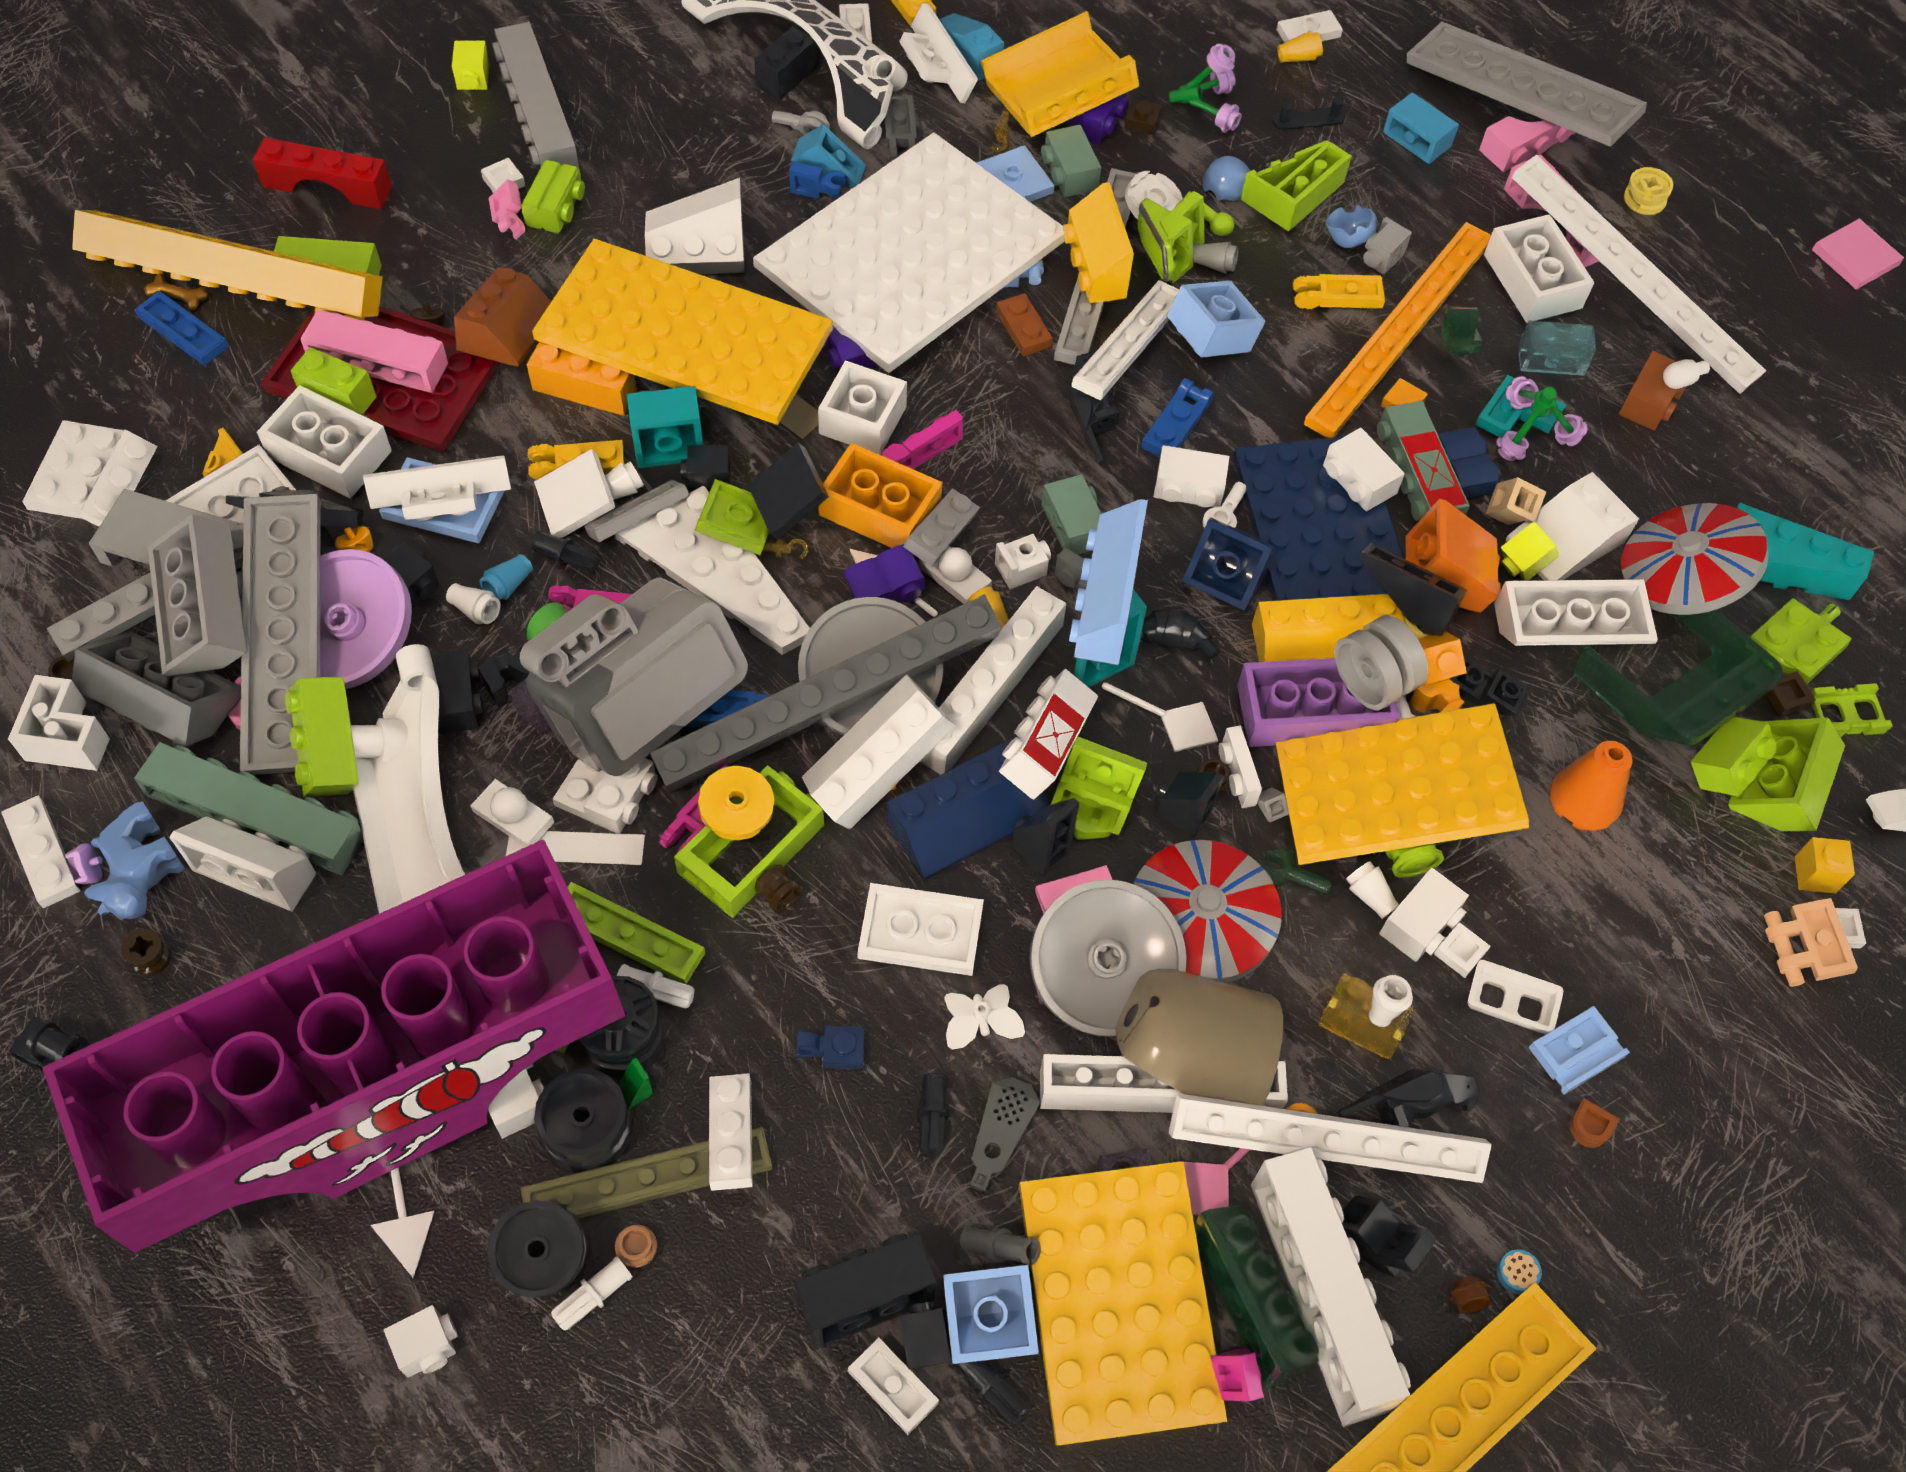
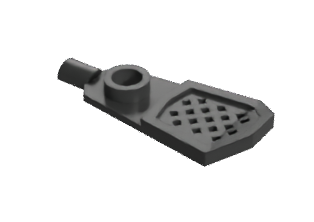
M1013 1077L992 1083L971 1159L976 1167L970 1186L974 1189L985 1191L991 1175L1002 1173L1036 1113L1040 1101L1031 1084ZM989 1146H995L999 1149L1000 1155L997 1158H989L985 1154V1149Z

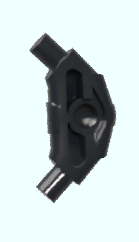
M1183 609L1153 610L1151 614L1144 618L1140 641L1185 647L1193 651L1200 649L1209 660L1215 658L1220 652L1219 648L1211 641V634L1199 622V618L1183 611Z

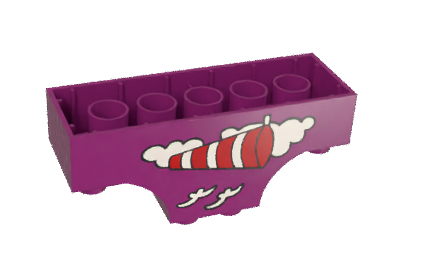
M542 839L42 1067L95 1225L127 1249L136 1253L225 1209L247 1202L290 1193H317L325 1195L330 1199L339 1197L488 1124L486 1119L487 1111L493 1099L520 1072L544 1055L611 1024L626 1015L611 975L545 840Z

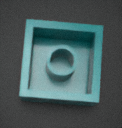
M695 386L627 394L630 426L638 468L679 464L681 459H687V445H703Z

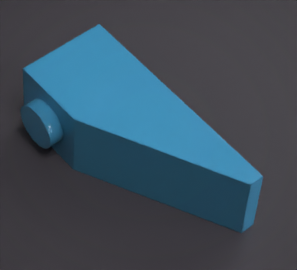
M955 13L939 19L973 70L977 81L984 79L981 60L1004 50L1003 40L988 24Z

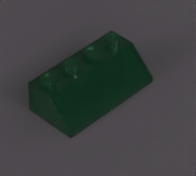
M1240 1205L1208 1209L1201 1212L1194 1225L1199 1256L1244 1347L1248 1348L1250 1353H1255L1257 1365L1261 1372V1381L1266 1391L1311 1371L1319 1362L1317 1357L1319 1354L1318 1345L1311 1332L1303 1330L1297 1318L1299 1314L1297 1304L1289 1291H1283L1277 1279L1279 1275L1277 1265L1268 1252H1263L1257 1240L1259 1232L1252 1217L1244 1215Z

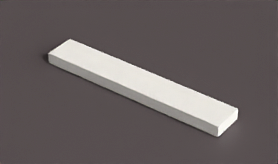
M1158 281L1074 376L1071 387L1101 400L1169 321L1167 314L1179 289L1165 282Z

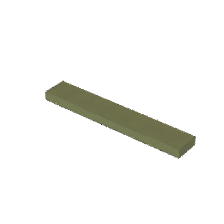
M763 1127L752 1130V1175L773 1170ZM709 1141L521 1187L523 1203L538 1200L558 1204L575 1214L579 1219L710 1186Z

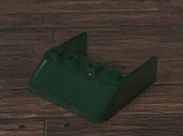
M1717 609L1699 614H1672L1710 646L1713 654L1650 699L1588 644L1582 648L1572 673L1639 733L1682 745L1699 743L1775 688L1783 674L1781 664Z

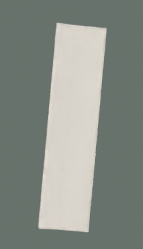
M546 831L538 841L545 840L555 862L641 865L645 835ZM509 836L506 856L525 848V846Z

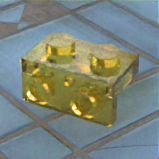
M1342 973L1320 1019L1319 1025L1379 1056L1391 1059L1406 1031L1414 1007L1409 1006V1008L1394 1018L1388 1026H1376L1369 1019L1373 987L1360 978Z

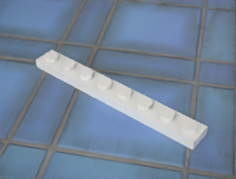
M1179 1093L1176 1095L1169 1134L1175 1139L1279 1154H1288L1311 1147L1316 1159L1320 1158L1327 1161L1483 1183L1492 1145L1483 1138Z

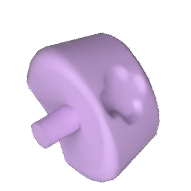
M81 844L65 854L68 865L75 877L74 882L77 885L97 883L102 879L103 874L99 864L103 860L100 856H96L90 844Z

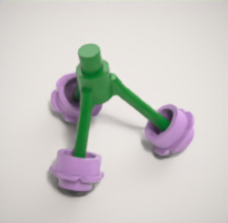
M1222 44L1212 46L1210 53L1207 55L1209 66L1194 80L1180 86L1178 90L1169 92L1171 103L1181 101L1183 104L1190 103L1191 106L1199 107L1215 115V126L1221 128L1222 133H1226L1228 130L1233 131L1239 125L1242 116L1239 113V107L1236 104L1230 105L1225 103L1220 109H1217L1201 101L1202 91L1212 87L1216 94H1228L1232 91V86L1235 85V76L1232 71L1235 53L1232 48ZM1210 74V81L1200 84Z
M1519 376L1513 379L1512 384L1507 387L1506 399L1510 400V405L1515 409L1531 406L1532 413L1518 433L1507 431L1502 438L1499 437L1496 440V444L1499 447L1498 453L1509 461L1524 459L1526 450L1529 447V443L1524 437L1538 417H1545L1549 413H1553L1558 420L1554 427L1555 438L1562 445L1573 446L1581 442L1583 436L1587 434V424L1583 422L1580 416L1573 414L1563 415L1556 403L1557 392L1553 387H1546L1544 390L1539 391L1532 379Z

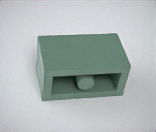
M1081 125L1047 131L1045 145L1041 147V155L1044 164L1049 165L1052 181L1055 186H1059L1063 197L1091 192L1098 188L1101 166Z
M1082 474L1045 484L1042 507L1062 549L1066 547L1077 555L1089 552L1090 550H1086L1090 528L1097 529L1099 516L1105 513H1101L1097 506V496L1094 488L1087 485Z

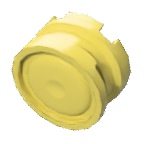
M1643 167L1635 170L1624 193L1625 203L1637 213L1644 215L1660 213L1665 208L1667 198L1672 192V178L1664 171L1652 167Z

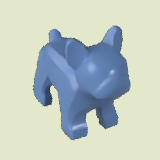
M143 801L134 803L124 810L116 820L99 834V837L91 841V846L101 850L110 869L107 881L92 885L84 892L87 898L102 902L98 909L100 916L110 912L120 920L143 916L146 914L147 891L157 885L167 874L181 873L185 870L165 837L147 845L141 844L145 837L149 835L155 836L162 832Z

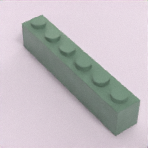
M159 742L134 777L147 797L201 819L206 816L220 822L222 819H228L238 824L244 832L255 835L256 832L263 833L272 838L276 845L286 849L289 846H295L309 855L310 863L341 876L364 842L362 830L358 824L359 821L350 813L341 810L335 813L326 809L322 803L313 798L306 797L303 800L293 796L288 789L278 784H273L270 787L260 783L254 775L248 772L240 771L238 774L228 770L223 763L216 759L207 758V760L198 758L193 752L181 745H175L173 748Z

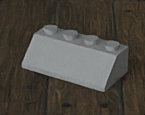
M191 514L148 546L162 675L173 676L221 669L246 653L242 607L240 605L237 584L238 576L236 574L233 553L234 546L230 525Z

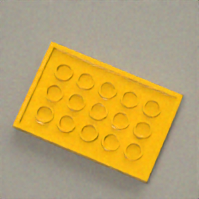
M1495 703L1399 719L1398 722L1365 726L1358 729L1329 732L1322 735L1275 742L1299 865L1529 828V817Z
M1184 1162L1020 1182L1019 1191L1026 1237L1036 1238L1040 1243L1041 1249L1037 1262L1033 1265L1030 1264L1055 1446L1228 1422L1224 1400L1221 1398L1211 1361V1356L1216 1355Z

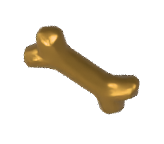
M163 274L156 275L154 282L144 287L148 297L161 291L168 297L186 302L190 311L196 310L198 304L208 298L205 288L186 289L172 285L165 281Z

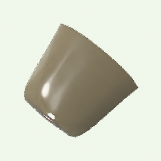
M1158 968L1146 972L1138 979L1117 1022L1116 1037L1121 1054L1127 1060L1185 1095L1264 1106L1274 1081L1280 1057L1284 1016L1280 1002L1272 994L1184 971ZM1158 997L1160 1000L1159 1005L1150 1008L1151 998ZM1135 1005H1138L1139 1009L1136 1018L1131 1025L1125 1027L1128 1013Z

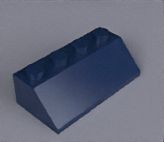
M1014 738L887 802V824L924 881L1013 835L1015 824L1024 815L1029 814L1032 816L1041 807L1050 805L1045 791L1033 800L999 772L1006 759L1002 753Z

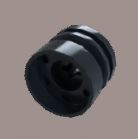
M611 976L626 1016L624 1019L621 1018L615 1021V1024H608L579 1038V1043L586 1061L594 1070L604 1073L611 1078H622L631 1060L634 1058L638 1059L644 1071L656 1062L663 1049L664 1030L654 994L646 985L629 976Z

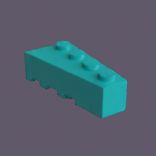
M1739 503L1736 507L1755 518L1766 535L1769 560L1760 581L1773 583L1774 588L1786 590L1787 587L1792 586L1803 588L1804 592L1809 594L1850 600L1867 579L1874 551Z

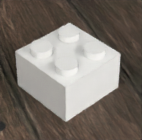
M845 360L818 408L819 434L849 445L852 442L881 455L906 409L907 381Z

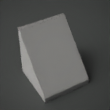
M1272 787L1260 793L1257 804L1268 822L1275 821L1289 814L1284 793Z

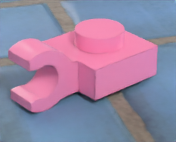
M507 179L489 197L492 221L498 224L500 232L504 233L510 228L513 232V238L517 240L525 232V226L517 216L521 209V199L518 184Z

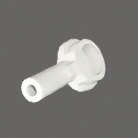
M1236 482L1221 507L1208 509L1203 517V527L1205 528L1208 519L1212 517L1236 528L1237 520L1233 512L1246 492V485Z

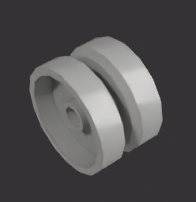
M1383 615L1365 625L1362 630H1357L1339 640L1335 647V662L1342 680L1353 696L1367 708L1377 711L1397 701L1401 695L1408 694L1424 685L1428 678V662L1423 647L1409 627L1394 616Z

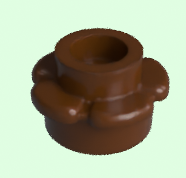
M1475 1276L1464 1277L1455 1282L1450 1300L1457 1305L1460 1313L1471 1314L1479 1312L1490 1305L1491 1299L1488 1293L1491 1288L1489 1284L1478 1280Z

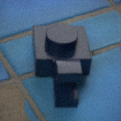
M825 1025L824 1036H819L812 1032L797 1031L795 1058L823 1057V1068L863 1069L864 1026Z

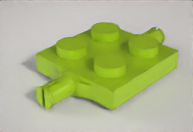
M1792 598L1751 635L1747 643L1762 654L1767 661L1756 671L1758 678L1760 679L1764 675L1762 681H1767L1777 671L1786 674L1798 671L1807 685L1849 645L1852 639L1831 624L1841 613L1839 607L1833 610L1835 605L1829 604L1820 614H1816Z

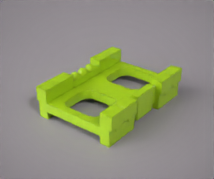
M1877 683L1860 684L1854 688H1843L1842 690L1840 688L1836 690L1834 686L1813 688L1811 691L1816 699L1812 705L1817 718H1824L1820 705L1834 704L1838 706L1843 722H1833L1832 724L1840 737L1845 733L1860 734L1862 731L1864 735L1885 734L1893 727L1891 720H1885L1877 699L1876 692L1879 690ZM1854 703H1871L1877 719L1862 720L1857 713Z

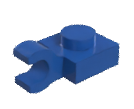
M794 161L789 169L790 193L820 199L822 193H825L831 197L839 198L841 196V186L846 184V174L839 171L823 175L822 167Z

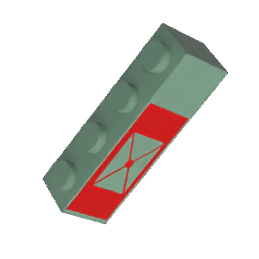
M1423 401L1385 407L1382 418L1377 424V434L1380 441H1384L1388 450V456L1405 473L1400 488L1408 496L1414 520L1419 522L1439 499L1448 501L1466 515L1470 505Z

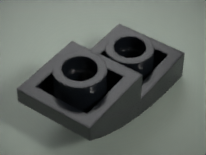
M1463 655L1467 673L1450 678L1453 683L1460 686V696L1479 706L1495 703L1498 713L1514 717L1529 687L1502 669H1498L1492 674Z

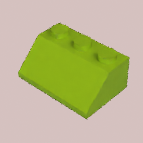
M1828 717L1762 721L1769 723L1773 738L1776 741L1777 751L1739 797L1731 796L1728 806L1733 811L1779 831H1817L1845 744Z

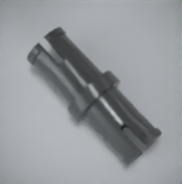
M968 1225L963 1229L960 1237V1245L965 1252L984 1254L996 1262L1012 1260L1026 1265H1033L1040 1256V1243L1036 1238L1013 1235L1009 1229L997 1227L989 1230Z

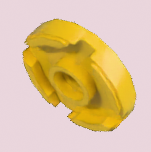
M731 766L721 768L708 776L700 788L698 809L703 823L715 831L716 835L723 839L738 841L754 837L769 823L772 818L775 799L771 785L763 775L748 767ZM737 796L742 798L743 802L733 804L730 802V799Z

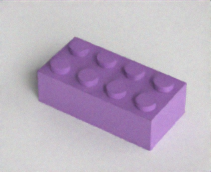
M1335 658L1244 663L1237 684L1248 747L1276 746L1275 742L1293 738H1304L1329 732H1340L1365 726L1394 723L1400 719L1396 701L1378 711L1367 708L1360 703L1342 680Z

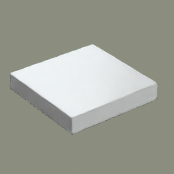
M592 449L534 482L550 533L558 538L568 535L615 508L598 454Z

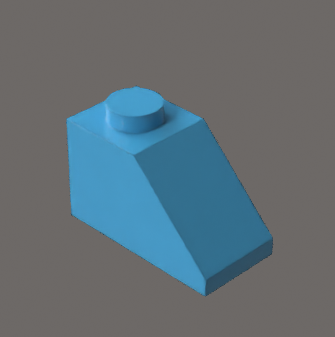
M824 124L799 138L791 158L792 162L822 167L823 175L833 171L846 174V184L843 187L854 188L860 184L866 164Z

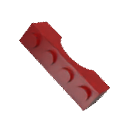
M264 137L253 158L262 187L292 193L299 181L317 180L339 190L351 204L381 210L392 189L385 160L266 137Z

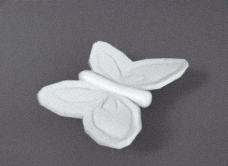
M999 984L988 990L984 998L980 994H975L973 1000L963 994H946L944 1000L947 1009L954 1016L948 1023L946 1032L947 1046L950 1049L965 1047L976 1037L978 1027H980L982 1036L990 1034V1026L996 1034L1006 1038L1023 1037L1025 1034L1023 1021L1015 1010L1008 1007L1010 995L1005 984Z

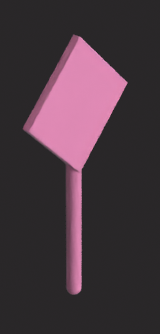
M1240 1148L1224 1164L1184 1162L1192 1215L1229 1217V1170L1251 1149Z

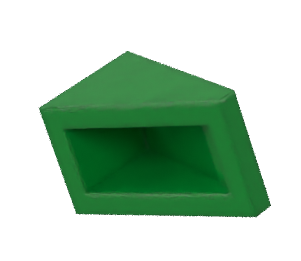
M637 1058L632 1059L618 1084L627 1109L654 1095L649 1077Z

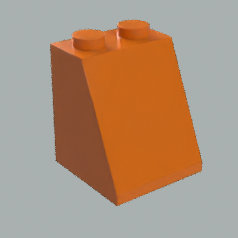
M1439 499L1406 535V560L1467 589L1459 607L1481 613L1492 602L1497 600L1501 591V584L1498 582L1500 555L1497 553V538L1448 501Z

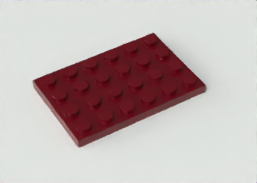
M379 306L378 316L365 317V321L392 329H401L423 337H433L436 340L442 341L448 365L433 393L370 377L377 397L362 416L383 425L387 434L443 453L501 362L457 351L454 330ZM315 308L262 380L261 385L265 392L287 399L296 390L297 386L291 374V369L305 354L300 339L316 313Z

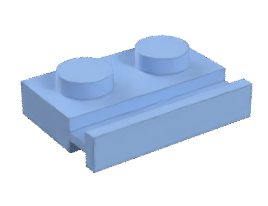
M1594 1006L1534 1041L1529 1046L1531 1052L1552 1080L1556 1079L1562 1087L1561 1092L1564 1095L1624 1059L1630 1053L1627 1048L1623 1049L1617 1041L1618 1036Z

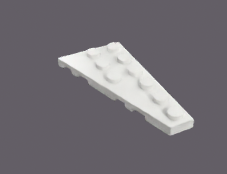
M704 486L690 492V496L615 534L616 540L624 545L626 543L638 551L639 556L648 562L652 560L665 569L668 576L691 592L717 604L724 615L731 620L733 618L737 619L749 628L750 633L783 655L802 645L810 629L757 556L750 551L695 531L696 524L709 495Z

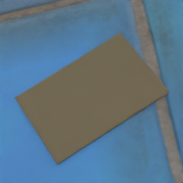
M795 394L780 423L803 439L819 425L818 410Z

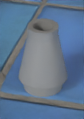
M1231 242L1193 244V263L1206 266L1224 274L1227 271L1234 272L1238 260V246L1231 245Z

